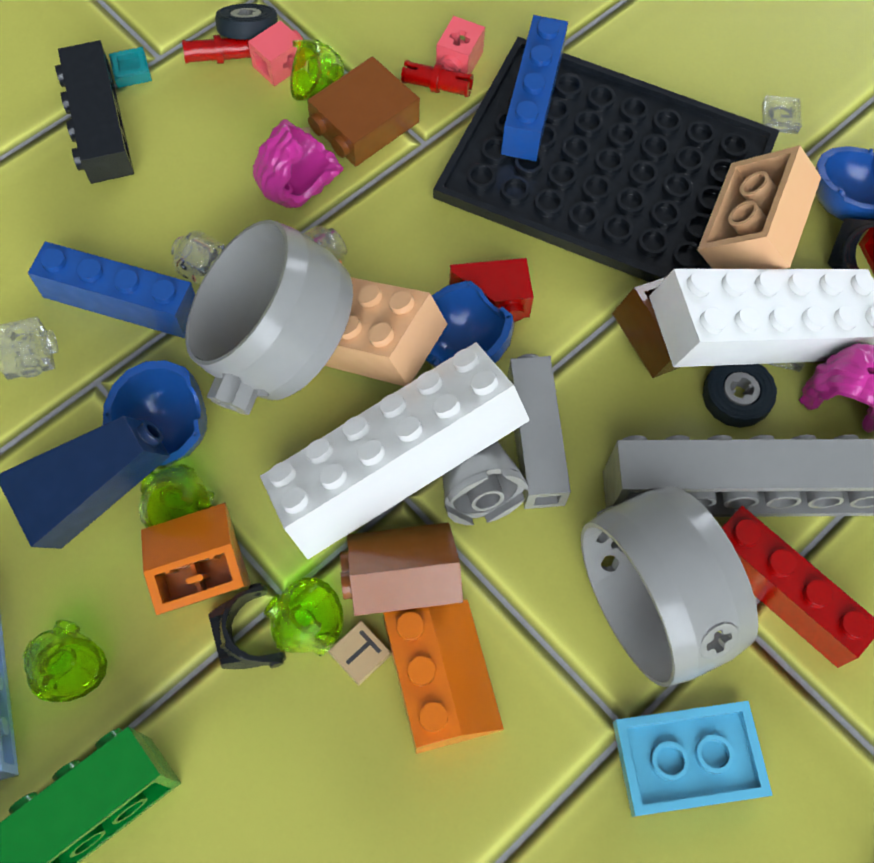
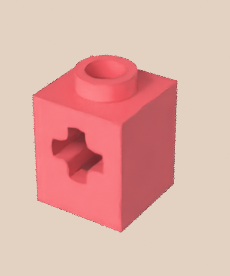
M453 16L437 43L436 64L444 65L447 70L471 74L483 53L485 27ZM460 35L465 37V41L460 39Z
M281 20L248 41L253 67L274 87L306 66L305 42L302 36L296 30H291Z

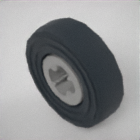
M236 4L219 9L216 12L215 21L217 31L221 36L231 39L251 40L277 23L278 18L276 10L270 6L262 4Z
M760 364L714 366L706 377L702 396L706 408L715 419L725 425L742 428L753 426L767 417L775 405L777 388L772 375ZM737 386L745 390L743 398H738L734 395L736 392L734 389Z

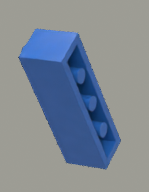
M533 15L504 125L502 155L537 161L563 54L568 21Z
M46 241L28 271V275L43 298L185 338L187 319L195 297L191 282Z

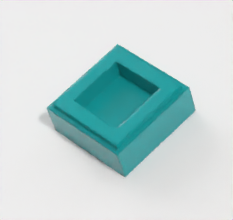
M143 47L109 54L114 79L118 88L152 81Z

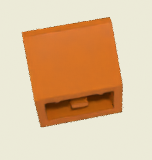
M226 503L141 529L143 573L156 615L251 585Z

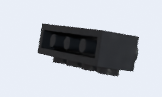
M101 40L59 48L58 53L61 64L55 65L61 87L66 88V91L60 92L64 109L67 114H71L72 118L66 120V125L72 142L77 143V147L72 148V155L78 171L85 170L91 184L133 175V165L111 67Z

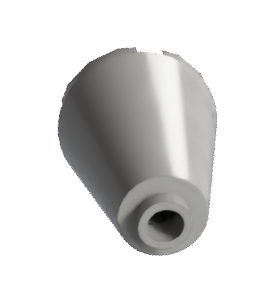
M498 441L442 475L444 504L447 515L453 522L463 525H474L472 518L485 516L488 523L510 514L525 500L523 495L524 489L528 491L525 477Z

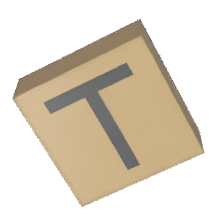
M362 621L328 650L333 659L358 686L391 656V652Z

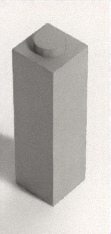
M521 355L518 358L510 359L507 378L515 386L530 420L514 430L519 470L528 484V491L525 489L523 491L525 498L523 501L524 509L565 506L571 490L551 356Z

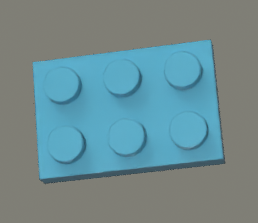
M749 701L616 719L613 721L632 817L773 796Z

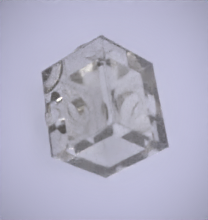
M38 316L0 324V371L7 380L18 377H35L44 371L55 369L53 354L59 351L57 339L53 330H46Z

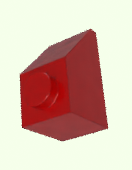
M527 258L450 265L449 285L463 281H472L483 291L484 295L498 309L503 307L511 313L514 322L530 317L534 296Z

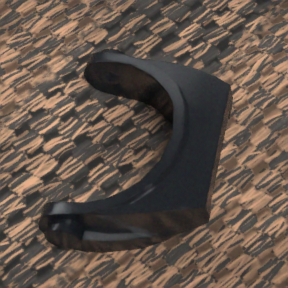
M874 219L843 220L827 262L832 269H859L856 261V247L862 234L869 228L874 227Z
M262 583L250 585L248 590L236 594L232 599L221 604L208 614L222 669H248L267 665L270 668H276L283 665L286 660L285 652L262 656L250 655L240 650L233 640L232 624L238 611L247 602L268 593L267 586Z

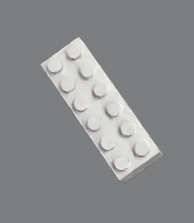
M673 269L649 296L673 367L827 361L832 354H837L842 349L857 343L874 345V279L869 269Z
M475 342L466 349L458 351L453 357L432 370L421 374L403 388L387 395L380 402L361 414L350 418L327 435L313 441L290 458L274 465L269 471L260 475V478L283 528L306 558L310 559L530 420L513 383L478 343Z

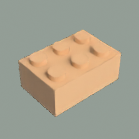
M800 145L731 163L697 249L712 269L790 268L821 180L820 174Z
M351 277L353 300L349 320L338 346L325 366L406 386L414 380L446 328V320L429 292Z

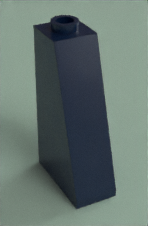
M122 416L0 474V487L30 546L62 549L169 458L170 455L162 443L163 435L161 431L150 421Z

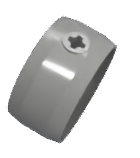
M259 221L247 227L232 239L221 251L204 276L190 308L185 342L190 358L207 373L215 377L207 395L211 402L237 413L249 415L257 397L268 400H280L304 388L322 370L334 353L345 331L351 312L353 300L352 280L347 269L336 257L317 244L308 235L277 221Z
M674 486L647 491L614 507L610 506L597 512V516L585 524L581 532V550L593 592L619 643L639 670L652 682L662 687H668L691 681L733 660L754 643L758 634V612L746 571L736 550L719 523L704 505L690 493ZM612 555L615 557L611 566H601L605 556Z

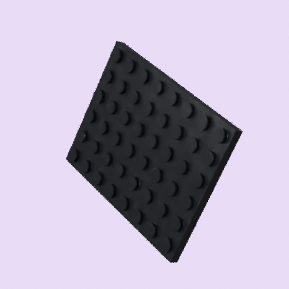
M517 37L433 189V198L647 282L667 277L673 269H712L697 249L730 165L733 162L771 153L780 130L563 53L537 161L502 155L504 125L527 39Z

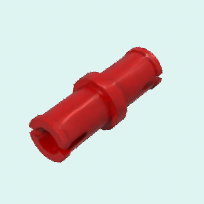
M213 35V39L182 40L185 64L217 60V64H223L224 60L251 58L248 45L249 40L221 38L220 35Z
M410 60L404 62L406 67H402V83L428 87L434 93L446 91L464 95V97H469L471 94L468 90H472L473 74L447 70L441 64H435L433 67L411 62Z

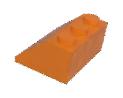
M463 600V603L383 613L384 625L416 754L504 730L468 600Z

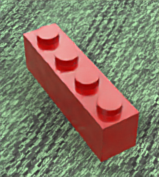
M741 506L723 525L722 529L743 564L754 596L837 668L859 658L874 639V617L744 506Z

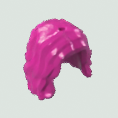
M283 119L279 125L272 129L269 138L259 147V152L253 165V177L263 195L268 200L286 208L301 207L312 196L321 193L324 186L330 184L334 177L343 171V166L339 164L333 152L326 150L324 145L318 142L311 134L305 133L301 128L296 127L286 119Z
M866 343L854 344L842 349L837 354H832L827 361L816 366L814 375L802 388L803 395L799 399L800 403L804 404L808 410L818 408L824 400H829L836 395L860 401L869 405V408L866 410L867 415L862 422V427L867 433L874 430V345Z

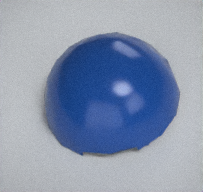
M845 146L832 148L821 154L816 166V170L821 176L816 195L823 208L842 221L844 219H874L873 149L870 148L868 150Z
M472 281L448 285L433 294L432 297L446 320L447 326L426 358V361L435 368L453 357L458 351L466 349L477 342L494 363L498 362L511 343L515 326L513 315L503 307L500 309L495 307L484 295L483 291Z
M167 360L145 361L126 370L112 385L103 406V425L126 416L142 421H150L161 431L163 435L162 443L170 457L159 466L171 465L188 457L201 443L206 434L207 414L198 383L185 367Z

